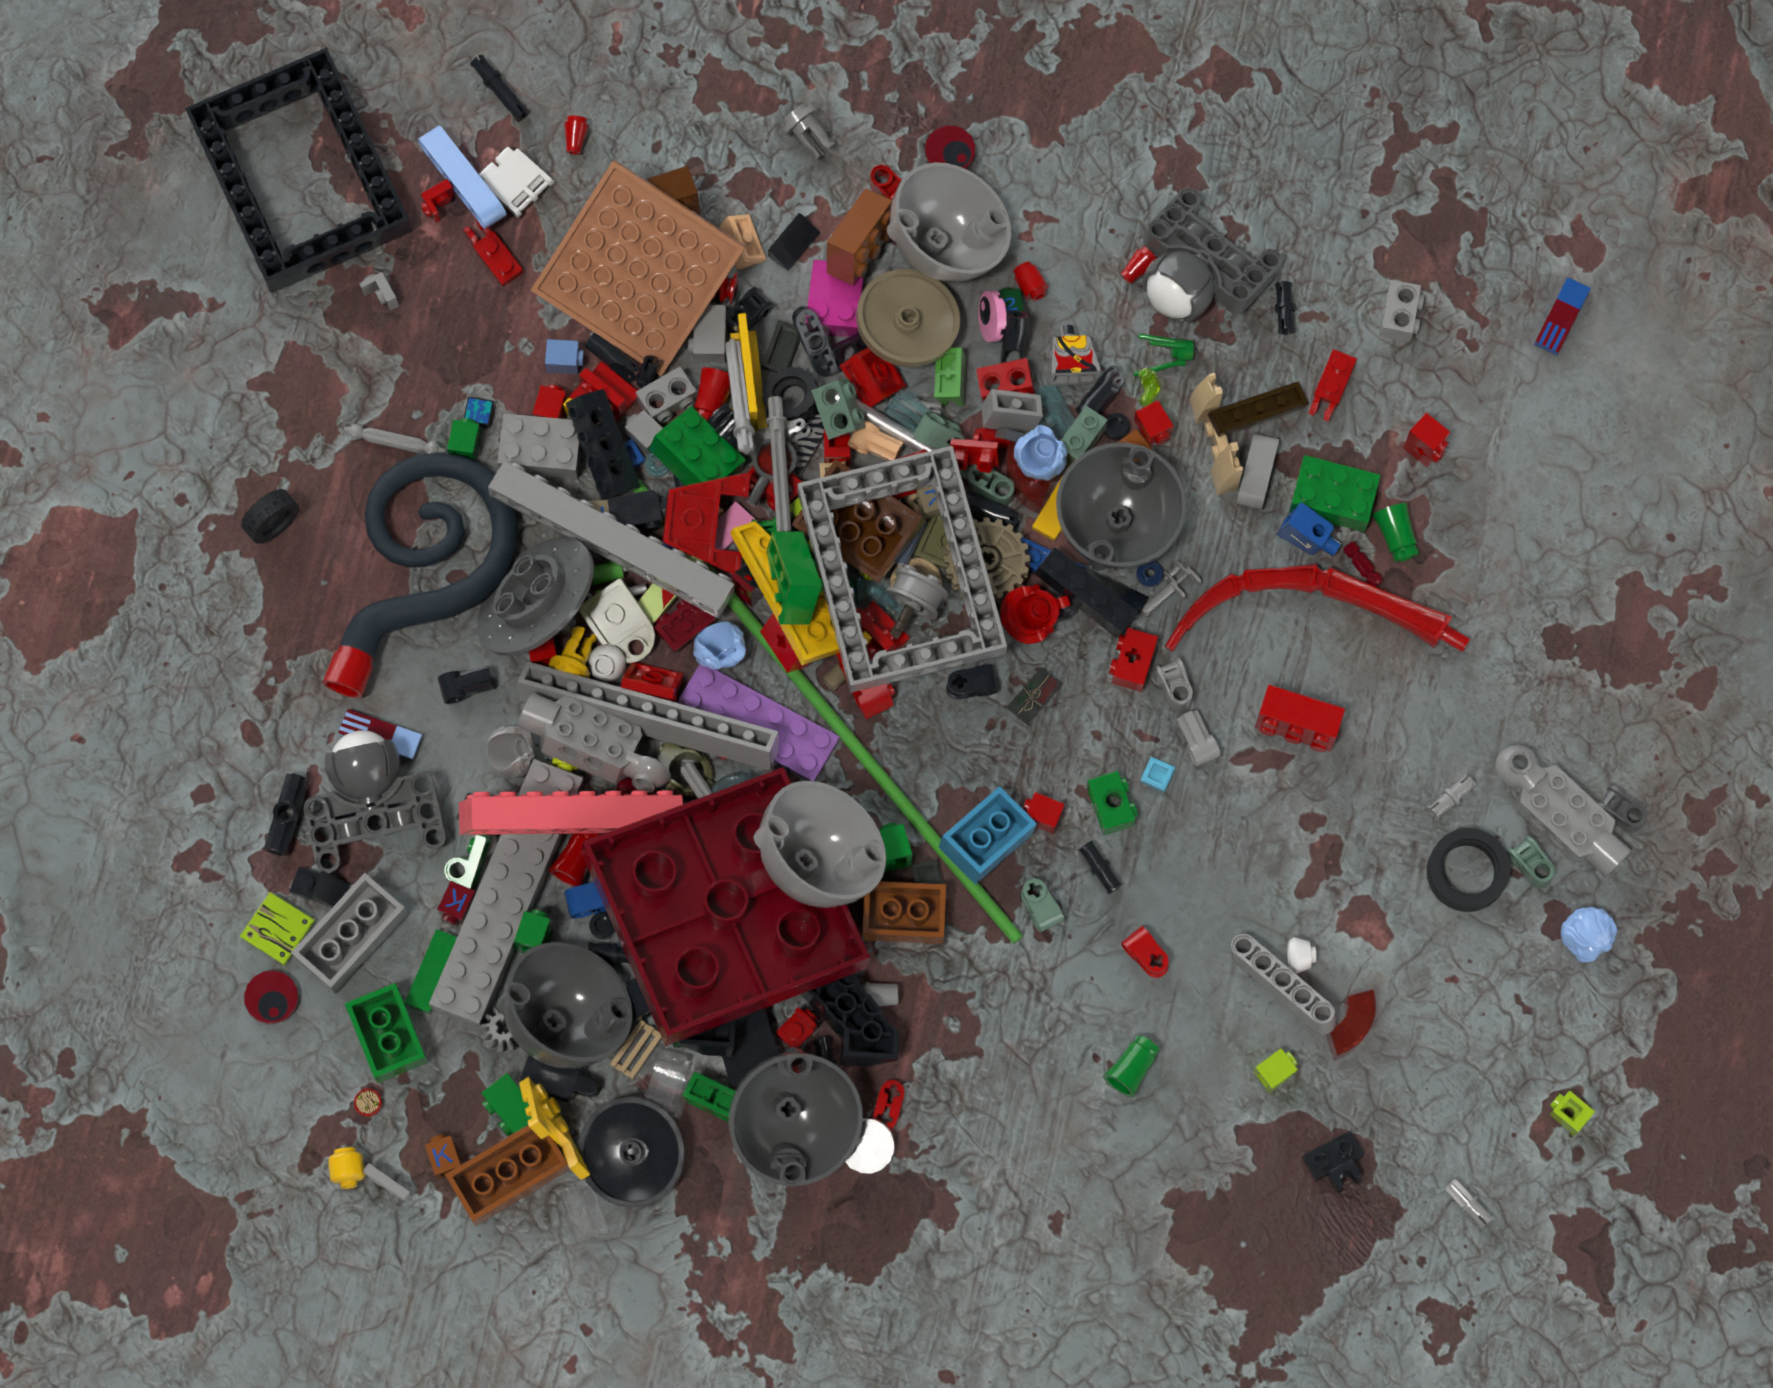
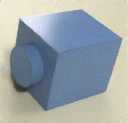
M547 339L545 357L547 373L578 374V367L583 366L584 350H580L578 341Z

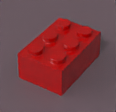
M1268 684L1254 728L1259 729L1260 733L1267 736L1279 735L1285 737L1284 740L1292 744H1300L1301 742L1310 745V748L1317 752H1330L1336 740L1345 708Z

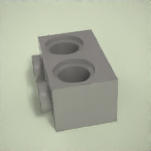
M1390 280L1383 311L1380 337L1410 342L1412 334L1418 333L1420 319L1416 318L1417 310H1422L1424 295L1420 294L1421 285ZM1406 296L1411 302L1403 303L1399 297ZM1395 320H1403L1407 326L1400 327L1396 325Z
M681 366L638 390L636 398L643 410L657 423L663 424L669 421L674 413L681 409L685 411L690 406H693L697 398V391ZM676 388H683L686 390L685 393L682 395H675L672 393L673 390ZM654 401H661L664 403L663 406L660 408H653L650 406L651 403Z

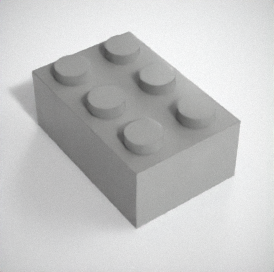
M503 414L498 467L500 468L505 461L509 464H519L526 470V473L532 476L539 475L541 477L578 480L582 446L578 441L572 420Z

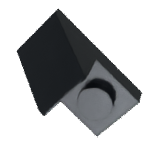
M298 867L289 892L290 894L333 908L349 890L350 885L326 872L321 871L319 874Z

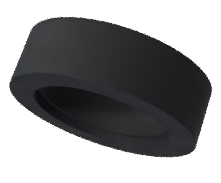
M1474 828L1458 829L1445 835L1434 847L1427 863V880L1433 894L1447 907L1462 912L1479 911L1493 904L1505 889L1510 877V861L1505 848L1491 834ZM1460 846H1472L1483 851L1490 858L1494 868L1492 884L1478 894H1463L1453 889L1443 874V861L1451 850Z

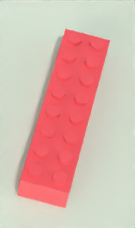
M670 790L657 791L656 794L648 795V791H632L631 794H624V796H622L621 791H607L605 794H599L598 796H595V791H582L572 796H569L568 791H557L543 796V792L540 791L526 792L525 795L516 796V792H500V795H493V797H490V792H474L473 795H467V799L459 802V835L608 833L683 805L682 795H674L673 791Z

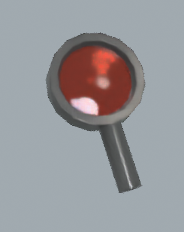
M771 438L760 442L753 453V467L759 479L746 501L753 507H756L769 482L774 483ZM785 440L787 477L790 478L797 466V456L793 446Z

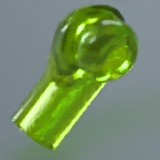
M1146 367L1139 371V378L1144 392L1138 402L1144 407L1153 402L1160 390V384L1155 372Z

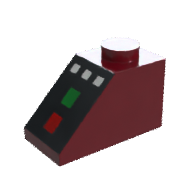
M745 565L731 575L734 592L753 608L764 595L750 569Z

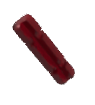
M1355 541L1350 542L1344 547V553L1348 558H1352V564L1363 578H1367L1366 582L1375 587L1379 586L1383 578L1379 572H1375V567L1364 552H1360L1361 548Z

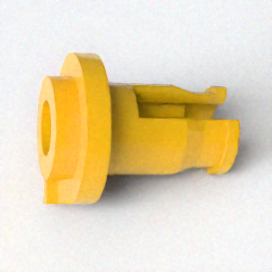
M574 627L571 631L572 636L567 641L562 655L553 656L548 665L549 668L589 678L591 674L586 664L592 652V644L597 640L596 634H592L590 638L585 637L578 654H576L585 628Z

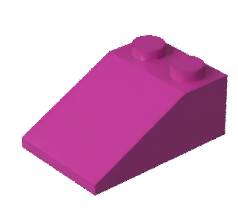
M813 260L808 307L817 314L825 335L850 337L858 333L856 309L862 294L864 277H859L853 286L827 274V261ZM807 315V316H806V326H807V329H808V330H809V329H813V328H811V327L809 326V323H808L807 319H808L810 316Z

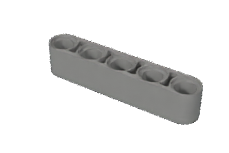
M1240 934L1234 937L1231 948L1233 959L1239 967L1315 1032L1328 1034L1334 1030L1336 1026L1335 1010L1325 998L1252 936ZM1244 947L1250 949L1247 953L1238 952L1239 949ZM1262 964L1270 966L1266 970L1258 969V966ZM1281 981H1287L1290 983L1285 987H1280L1277 985ZM1300 998L1309 999V1002L1305 1004H1300L1297 1001ZM1320 1015H1328L1329 1019L1325 1021H1320L1317 1019V1017Z

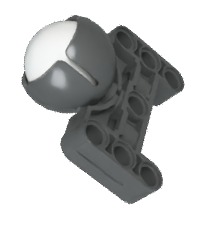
M1189 187L1182 189L1150 222L1143 244L1159 257L1153 260L1145 271L1142 281L1143 289L1147 292L1148 299L1153 307L1174 321L1189 322L1199 317L1211 303L1213 294L1214 299L1229 312L1234 314L1242 313L1274 280L1282 264V256L1274 249H1265L1254 260L1195 215L1201 202V195L1196 189Z
M354 731L343 736L336 743L332 752L325 755V771L328 780L336 790L335 792L313 796L304 805L315 863L320 871L333 873L340 868L342 862L339 845L419 827L421 840L427 848L439 849L445 844L447 835L434 779L426 773L398 777L400 759L397 747L392 740H385L380 735L370 731ZM421 777L427 778L430 782L429 789L424 793L418 792L415 788L416 781ZM314 801H321L324 805V811L319 816H314L310 812V806ZM409 801V804L403 806H398L394 808H390L388 806L395 803ZM374 803V806L369 807V804ZM427 803L432 804L436 809L435 815L430 819L424 818L421 814L422 806ZM356 812V816L340 820L336 818L337 816ZM374 815L380 816L383 820L382 827L377 831L372 830L368 825L369 819ZM321 827H326L330 832V837L326 842H319L316 838V831ZM431 830H438L441 833V841L437 845H431L427 841V834ZM327 853L333 854L336 859L335 865L330 869L325 868L321 863L322 857Z

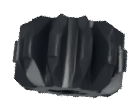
M722 404L712 413L713 415L709 418V423L728 444L738 447L737 438L733 434L735 428L733 408L728 404Z

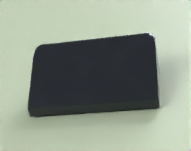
M798 213L769 247L768 257L789 271L819 236L820 232L805 216Z

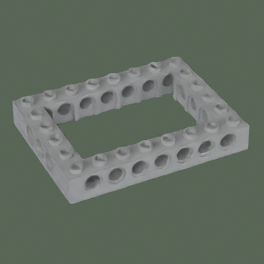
M953 446L797 483L800 504L819 576L823 580V591L850 693L1006 654L1007 644ZM933 486L972 631H960L958 635L942 639L935 637L930 642L912 646V643L907 644L906 648L890 652L883 650L876 653L873 660H869L867 640L864 639L861 629L860 613L857 614L854 591L853 588H850L847 564L843 562L840 548L841 542L840 538H837L834 527L833 512L830 513V510Z

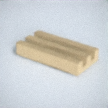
M640 1020L610 1065L634 1080L662 1039L659 1031L646 1024L643 1020ZM642 1029L646 1030L641 1039L639 1040V1042L636 1044V1046L630 1053V1055L627 1057V1059L621 1066L619 1062L622 1060V1058L624 1057L628 1049L631 1047L637 1036L640 1034ZM652 1034L655 1036L630 1072L627 1068Z

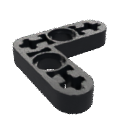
M808 306L798 307L792 315L793 324L811 367L822 377L831 376L842 370L839 365L849 360L842 359L841 351L843 348L851 346L853 348L852 356L860 352L855 344L856 342L861 345V350L868 348L859 332L830 346L817 314ZM803 314L810 316L807 321L813 329L808 330L803 322H799L803 319ZM814 335H819L821 338L819 346L810 348L808 344L809 339ZM821 353L826 361H830L826 364V369L819 367L822 365V362L817 354Z

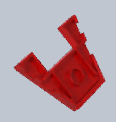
M750 473L669 489L663 543L730 574L739 570L742 557L740 552L715 549L721 494L748 497Z

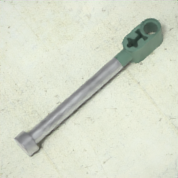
M839 393L834 398L837 402L839 401ZM856 399L858 407L864 413L865 421L874 424L883 433L904 442V445L916 452L924 449L927 452L938 449L919 442L914 438L913 431ZM968 464L967 469L964 471L959 470L961 478L967 481L971 492L996 501L1004 507L1012 502L1014 484L1009 478L993 469L990 473L980 472L977 470V464L973 466ZM980 476L984 477V480L980 479L979 482L975 481V478L978 479L980 478ZM1005 488L1009 493L1005 496H999L995 490Z

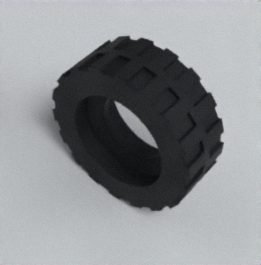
M800 367L779 369L780 371L774 372L766 380L765 387L762 389V401L767 412L769 413V397H780L781 392L785 388L798 386L804 391V399L797 407L786 408L783 406V416L787 418V421L801 418L805 423H808L811 418L816 416L818 411L811 391L819 388L815 378L812 377L810 372L804 371Z
M285 489L273 490L258 499L250 507L241 520V527L254 543L264 544L278 537L293 523L294 519L298 516L300 506Z

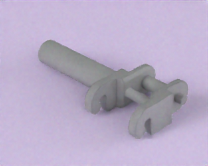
M1176 561V566L1169 573L1163 572L1164 580H1168L1170 584H1167L1143 605L1140 612L1147 617L1174 592L1177 595L1180 594L1182 600L1185 599L1186 595L1178 587V584L1186 577H1190L1200 585L1202 583L1201 579L1190 567L1185 568L1183 562ZM1180 570L1183 575L1175 581L1173 576Z

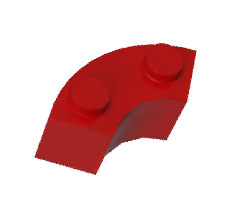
M867 645L869 660H873L877 652L874 647L869 648ZM839 652L836 654L838 665L847 681ZM891 683L852 692L853 698L865 719L894 706L891 696L895 692Z

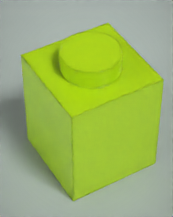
M1281 1048L1257 1065L1253 1073L1266 1090L1271 1093L1296 1074L1298 1069L1295 1066L1298 1064L1290 1052L1285 1053Z

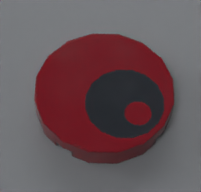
M946 125L937 128L929 135L925 143V158L927 163H948L967 170L975 158V143L972 136L965 129Z
M275 970L263 971L254 976L247 984L244 992V1004L250 1016L266 1025H274L288 1020L296 1011L299 1002L298 990L293 980L285 973Z

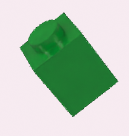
M462 418L460 421L453 420L447 446L448 453L463 455L475 460L481 436L479 424L467 418Z

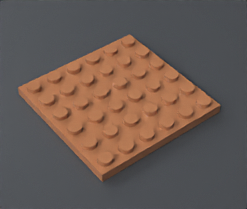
M614 159L533 285L531 291L643 364V359L646 355L655 356V360L657 358L660 360L656 373L662 376L746 246Z

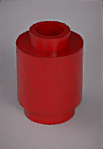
M1027 261L1014 269V280L1027 300L1037 301L1046 295L1048 284L1036 265H1032L1030 261Z

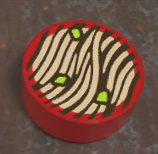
M363 1089L355 1096L354 1106L360 1115L373 1117L380 1112L382 1099L375 1090Z

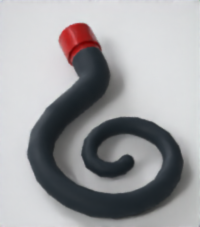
M441 452L418 454L396 463L378 478L369 493L364 517L367 535L374 548L391 563L412 568L427 567L444 561L458 549L465 534L462 516L448 504L431 502L425 503L420 507L418 511L419 516L423 520L442 519L446 523L448 530L445 537L434 546L414 550L402 547L393 541L385 520L387 504L392 495L399 489L424 477L442 476L457 479L471 486L482 497L491 518L492 536L490 549L483 563L460 581L438 590L376 601L354 615L345 630L338 651L334 652L322 682L325 687L343 696L357 699L362 698L373 670L372 662L380 641L385 634L409 626L447 619L480 604L505 578L517 551L519 533L517 513L514 508L490 496L488 486L495 474L484 464L458 454Z

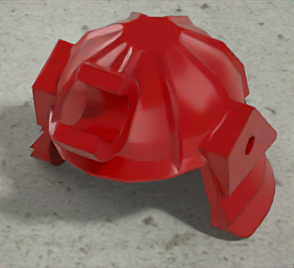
M1039 584L1022 586L1010 591L1005 596L1000 610L1001 621L1005 630L1013 639L1025 644L1038 643L1043 641L1048 634L1054 632L1053 625L1058 619L1059 609L1070 606L1067 595L1055 598L1048 591L1040 590Z

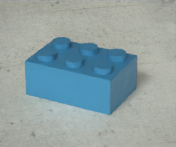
M999 786L942 836L939 848L976 885L1032 836L1037 823Z

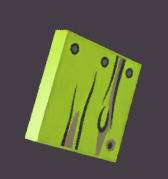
M269 892L239 937L286 966L293 956L291 952L306 937L315 924V920Z

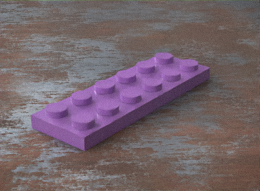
M700 664L677 702L678 704L778 731L779 751L774 763L789 768L790 772L807 781H816L840 740V736L721 672Z

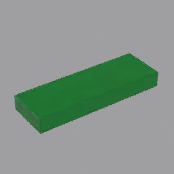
M438 929L435 930L405 1000V1005L431 1014L432 1009L429 1006V1002L455 944L456 936Z

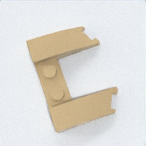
M1212 373L1195 388L1191 395L1190 403L1196 424L1204 422L1206 436L1212 439L1214 446H1211V454L1214 463L1210 472L1216 493L1221 495L1237 491L1243 467L1240 466L1239 459L1236 457L1237 450H1239L1237 442L1228 444L1226 435L1218 437L1207 415L1210 411L1220 407L1223 395L1221 386L1217 387V384H1215L1216 374Z

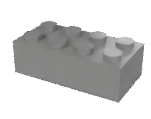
M364 873L291 954L297 962L335 994L408 913L402 904Z

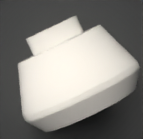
M1296 937L1288 941L1287 957L1289 969L1298 974L1310 969L1311 963H1316V948L1311 947L1309 941Z

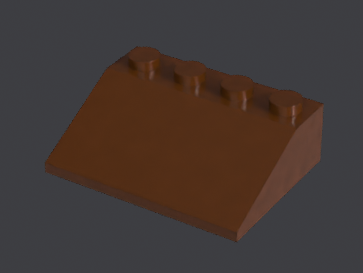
M835 459L824 477L852 469ZM892 496L830 510V513L833 512L834 527L837 538H840L843 560L878 583L910 545L926 521L921 515ZM801 510L791 525L809 536L803 511Z

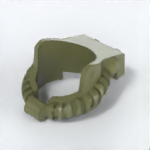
M669 742L666 745H661L657 760L667 767L670 773L673 766L683 759L696 761L704 768L706 784L710 790L715 785L712 782L713 768L703 753H699L700 751H695L694 749H684L683 746ZM672 776L665 785L675 795H682V798H697L692 788H683L681 784L672 779Z

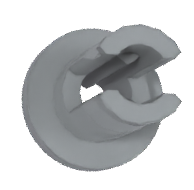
M803 103L783 120L785 126L782 131L786 136L794 132L803 145L812 151L815 155L814 158L818 160L825 153L808 134V131L811 130L826 149L833 148L836 143L834 141L831 142L826 131L813 117L818 110L814 104L807 107Z

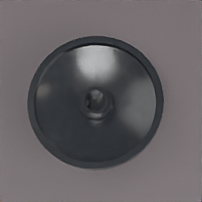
M623 1097L599 1107L585 1123L578 1143V1152L590 1172V1175L585 1178L588 1185L604 1200L623 1207H641L665 1197L680 1180L686 1164V1141L678 1121L661 1104L643 1097Z

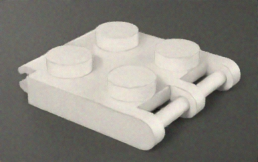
M509 147L505 148L495 158L499 166L497 167L491 162L479 174L500 203L517 218L522 215L521 211L538 199L537 196L547 186L551 187L554 184L552 178L518 148L515 151Z

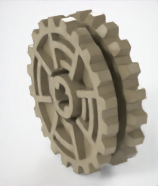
M984 518L983 522L980 523L974 519L973 523L983 559L986 561L992 560L991 565L985 563L994 600L1000 605L1003 602V598L1010 591L1022 587V583L1028 578V567L1030 566V555H1028L1027 551L1028 545L1027 543H1022L1023 536L1020 532L1016 534L1013 532L1014 526L1011 524L1005 527L1000 519H997L995 523L990 522L989 518ZM947 544L944 556L945 576L947 581L952 583L951 589L954 592L959 590L961 593L950 548Z

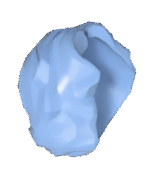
M1037 425L1034 430L1020 437L1014 447V458L1017 461V465L1026 476L1036 480L1049 481L1056 475H1059L1067 465V451L1064 442L1058 441L1053 431L1046 426Z
M728 621L706 627L694 639L693 655L696 657V661L700 665L714 670L734 667L744 658L746 653L743 632L737 625Z
M1595 907L1575 910L1563 922L1561 928L1563 944L1576 956L1579 962H1592L1603 951H1609L1617 934V927L1613 918L1604 909H1597Z

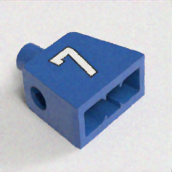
M1302 502L1287 515L1276 533L1277 536L1310 555H1314L1322 549L1333 556L1341 545L1339 541L1329 536L1334 526Z

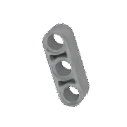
M1256 433L1253 434L1236 504L1262 510L1279 439Z

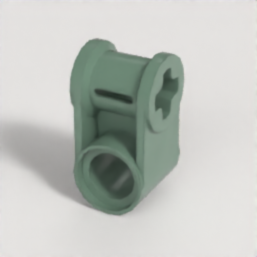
M929 411L924 413L913 433L914 438L919 442L938 449L949 447L951 439H965L958 424Z
M1531 836L1525 837L1524 842L1515 849L1510 848L1506 851L1509 860L1524 875L1530 885L1537 889H1543L1550 884L1555 873V867ZM1535 870H1544L1548 877L1544 879L1537 877Z
M1036 878L1025 882L1020 897L1036 929L1042 933L1064 921V915L1045 883ZM1030 888L1033 891H1039L1037 898L1035 895H1028Z

